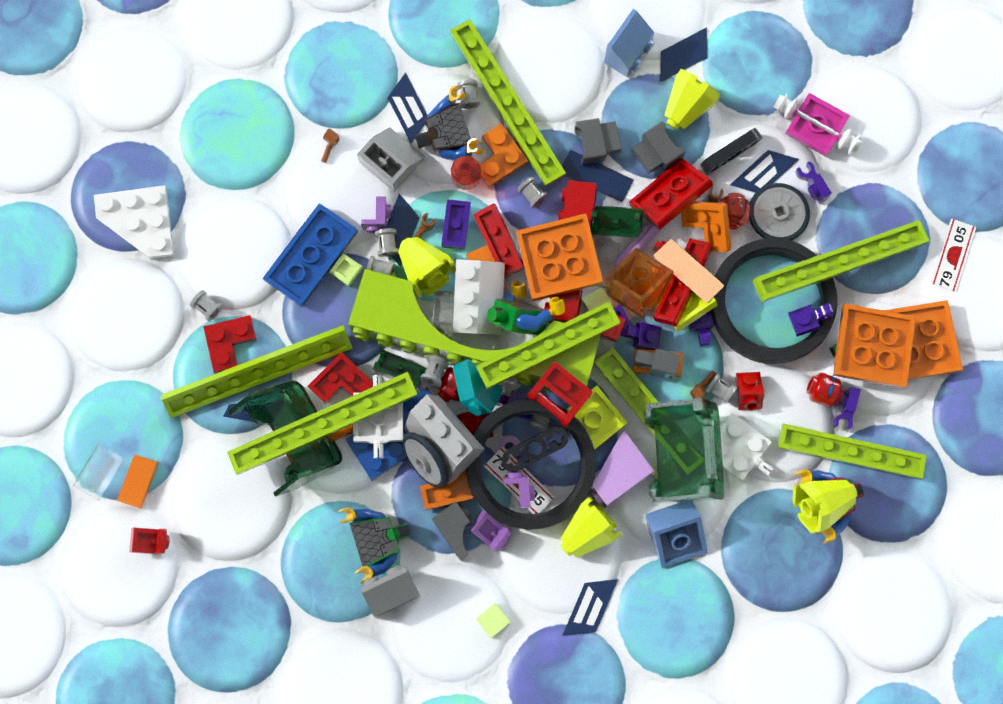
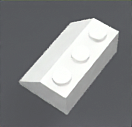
M456 259L454 333L501 335L502 328L488 320L487 312L489 308L493 307L496 299H503L505 263Z

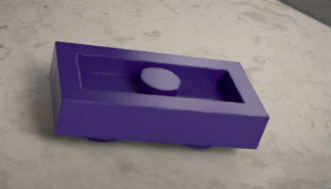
M447 199L442 248L465 250L471 202Z

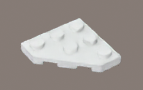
M165 185L94 195L96 218L101 223L109 227L149 259L174 256L167 188Z

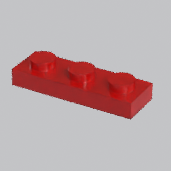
M493 203L473 214L495 262L505 263L504 278L524 269L523 260L497 205Z

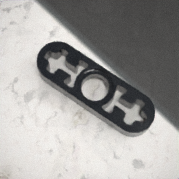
M753 128L706 158L700 166L709 175L756 145L763 137L756 128Z
M554 425L507 449L502 456L503 467L509 472H517L564 448L568 443L567 430L560 425ZM553 432L563 433L564 436L561 437L562 442L558 443L556 440L550 442L549 446L551 448L547 450L542 437L546 436V441L553 438ZM532 442L540 443L542 452L538 455L530 454L528 451L529 444ZM524 448V453L529 460L525 461L523 456L517 460L518 465L516 466L512 463H507L510 454L517 457L521 455L519 449Z

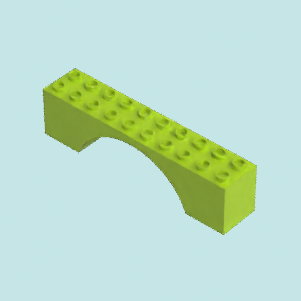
M368 269L364 270L348 323L351 333L355 335L354 338L366 342L369 339L378 341V345L391 348L392 345L401 347V351L409 354H415V351L424 353L425 358L439 356L448 360V363L453 366L468 359L475 365H479L512 349H475L447 338L433 327L422 313L413 292L412 281ZM554 320L541 334L563 323ZM601 334L512 378L518 379L517 382L519 384L531 386L532 383L536 384L555 361L587 386ZM546 386L542 388L544 391L552 392Z

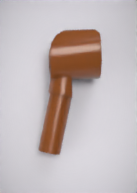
M328 129L323 136V139L328 142L321 159L323 163L327 162L331 149L339 142V135L332 129Z
M711 187L708 200L710 203H719L724 191L721 188L719 196H715L712 193L713 187Z
M425 213L421 219V227L414 237L420 238L423 233L432 230L435 226L436 218L432 223L428 224L425 220L429 213Z
M711 371L703 381L690 391V395L695 402L707 395L703 388L716 376L714 371Z

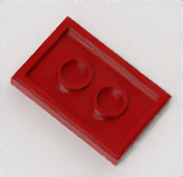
M681 158L631 199L629 204L631 208H643V217L661 230L711 188L713 183L710 178Z

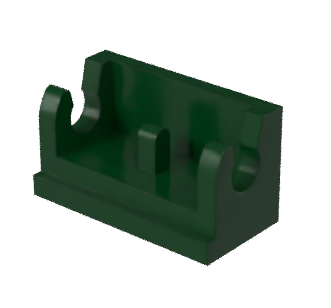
M595 206V210L591 214V218H593V225L590 228L592 235L638 238L642 233L643 208Z
M386 350L380 351V357L373 366L375 373L389 379L408 372L418 391L422 384L420 377L422 374H425L427 369Z

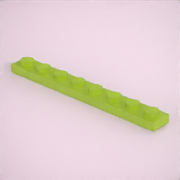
M469 19L450 30L451 36L544 186L547 187L565 177L566 172L472 21Z
M920 220L758 276L752 282L763 303L925 245L930 240Z
M342 325L161 394V400L170 418H173L353 348L345 327Z
M406 372L228 451L227 454L235 474L240 475L418 396L410 374Z

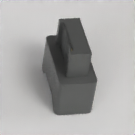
M599 118L575 122L574 131L576 135L581 137L584 151L581 158L582 165L603 162L607 155L621 152L616 121L600 124Z
M663 121L643 133L642 141L632 147L631 150L645 168L647 174H650L660 166L663 170H666L679 159L684 158L686 153L682 147L675 146L665 132L666 124Z
M638 349L633 366L649 369L648 375L672 380V377L676 376L681 354L656 349L654 353Z

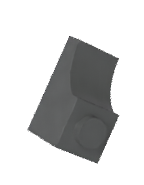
M455 502L434 516L432 521L461 561L468 556L463 544V535L466 527L470 525L468 518L471 517V514L464 504L459 506Z

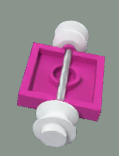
M788 93L785 97L779 96L774 105V108L777 109L775 114L780 111L785 113L784 119L791 117L792 114L794 116L785 133L786 135L825 157L835 141L839 139V150L843 147L847 148L848 155L851 151L857 152L863 142L859 139L861 134L856 137L851 135L852 129L845 131L844 134L841 132L850 115L811 93L807 95L801 107L797 109V98L793 101L789 100Z

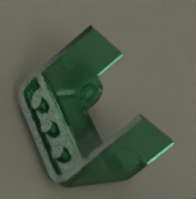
M292 380L250 392L232 407L228 414L231 416L247 411L254 423L258 425L269 424L271 429L275 431L318 411L305 388L299 382ZM331 434L286 454L291 462V465L286 467L283 472L286 483L274 491L273 494L277 497L298 489L332 470L342 462V453Z

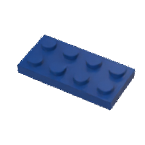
M319 203L264 275L263 281L300 307H303L356 236L358 229Z
M428 387L420 391L418 396L403 402V437L407 434L404 427L410 411L426 394L432 395ZM354 434L345 439L371 481L407 459L403 449V442L383 444L384 459L379 458V449L378 459H374V444L354 443Z

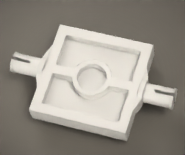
M377 375L373 376V387L383 383L382 375H378V383ZM403 403L353 424L354 443L374 444L373 458L378 459L379 449V458L384 459L383 444L403 441Z
M731 413L725 423L720 426H716L708 418L702 423L701 427L712 434L710 443L703 453L741 481L754 468H758L766 476L770 474L769 471L773 470V467L762 460L764 452L771 444V441L734 413Z

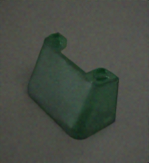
M704 398L646 404L644 421L646 425H649L650 429L655 430L658 478L653 479L652 484L649 485V496L652 499V503L722 500L725 494L720 417L717 404Z

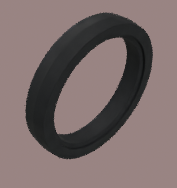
M765 238L741 246L720 265L715 278L724 287L713 296L717 306L711 310L717 332L724 342L736 353L758 363L783 364L808 355L824 341L836 317L838 296L833 278L816 283L820 293L821 306L830 303L833 317L818 322L820 329L812 331L808 337L797 344L782 348H770L755 344L746 339L734 327L726 309V287L733 272L746 261L759 256H782L797 263L817 256L813 251L797 242L781 238Z
M517 400L507 403L487 415L478 425L473 436L484 447L491 433L499 425L513 417L535 414L546 416L559 423L561 420L536 400ZM559 406V407L562 408L565 412L568 413V410H566V409H564L563 407ZM575 416L565 428L571 433L579 449L581 460L580 474L571 494L553 509L535 514L510 510L497 502L487 490L481 475V454L466 468V476L471 492L479 505L489 515L511 527L531 530L556 525L578 510L581 503L587 498L593 485L596 458L590 436Z

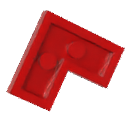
M251 315L203 326L214 374L238 365L233 345L257 340Z
M341 352L307 387L326 404L342 387L353 396V393H361L372 388L373 382Z

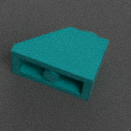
M468 359L455 364L453 372L460 402L471 414L478 417L493 411L503 388L495 385L486 389L476 369L477 365Z

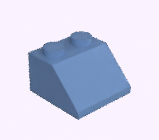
M632 9L608 43L604 59L605 64L628 77L631 71L634 73L637 71L642 63L640 58L644 53L648 54L655 44L653 42L655 32L637 10Z
M692 499L645 514L649 534L662 568L708 553L702 519Z

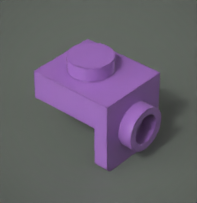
M376 196V219L361 220L362 229L367 230V233L375 234L377 230L386 229L387 218H391V204H387L386 196Z
M523 471L508 472V477H503V483H518L520 507H531L530 501H535L534 486H529L528 475H523Z
M484 510L468 529L495 551L505 547L512 534L508 528L504 527Z

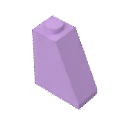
M623 432L618 438L591 487L593 491L591 493L592 498L598 505L603 504L605 508L654 472L626 432Z

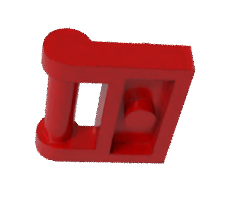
M554 361L528 393L527 397L532 401L536 400L561 420L560 424L566 427L593 394V391ZM544 386L572 407L568 413L540 392Z

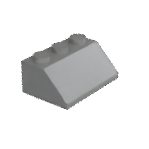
M426 394L410 411L404 430L407 433L419 434L434 447L445 465L448 476L447 481L449 483H452L485 450L440 396Z

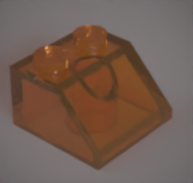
M635 248L605 277L606 294L644 319L659 304L673 276V270L638 248Z

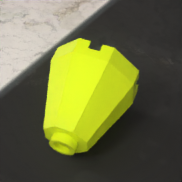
M680 69L675 77L664 115L668 119L666 124L675 130H678L679 127L682 129L687 128L715 106L721 94L705 81H699L698 77L694 74Z
M418 237L406 238L400 244L398 252L408 281H412L413 292L418 298L422 297L421 293H425L426 296L433 295L450 281L449 273L451 272L454 275L456 272L454 261L449 255Z
M847 480L809 481L793 486L792 502L794 507H800L801 513L797 514L798 518L809 532H822L829 529L856 504L857 490Z
M591 496L581 503L560 538L563 542L560 546L569 557L572 555L576 558L614 542L623 534L621 530L616 533L614 529L617 527V524L601 505L591 504L594 501Z

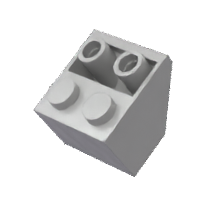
M391 127L373 136L357 153L359 163L393 192L400 187L425 159L422 153Z
M395 566L386 571L387 576L381 579L375 576L363 582L365 586L360 588L375 618L421 597L407 567Z

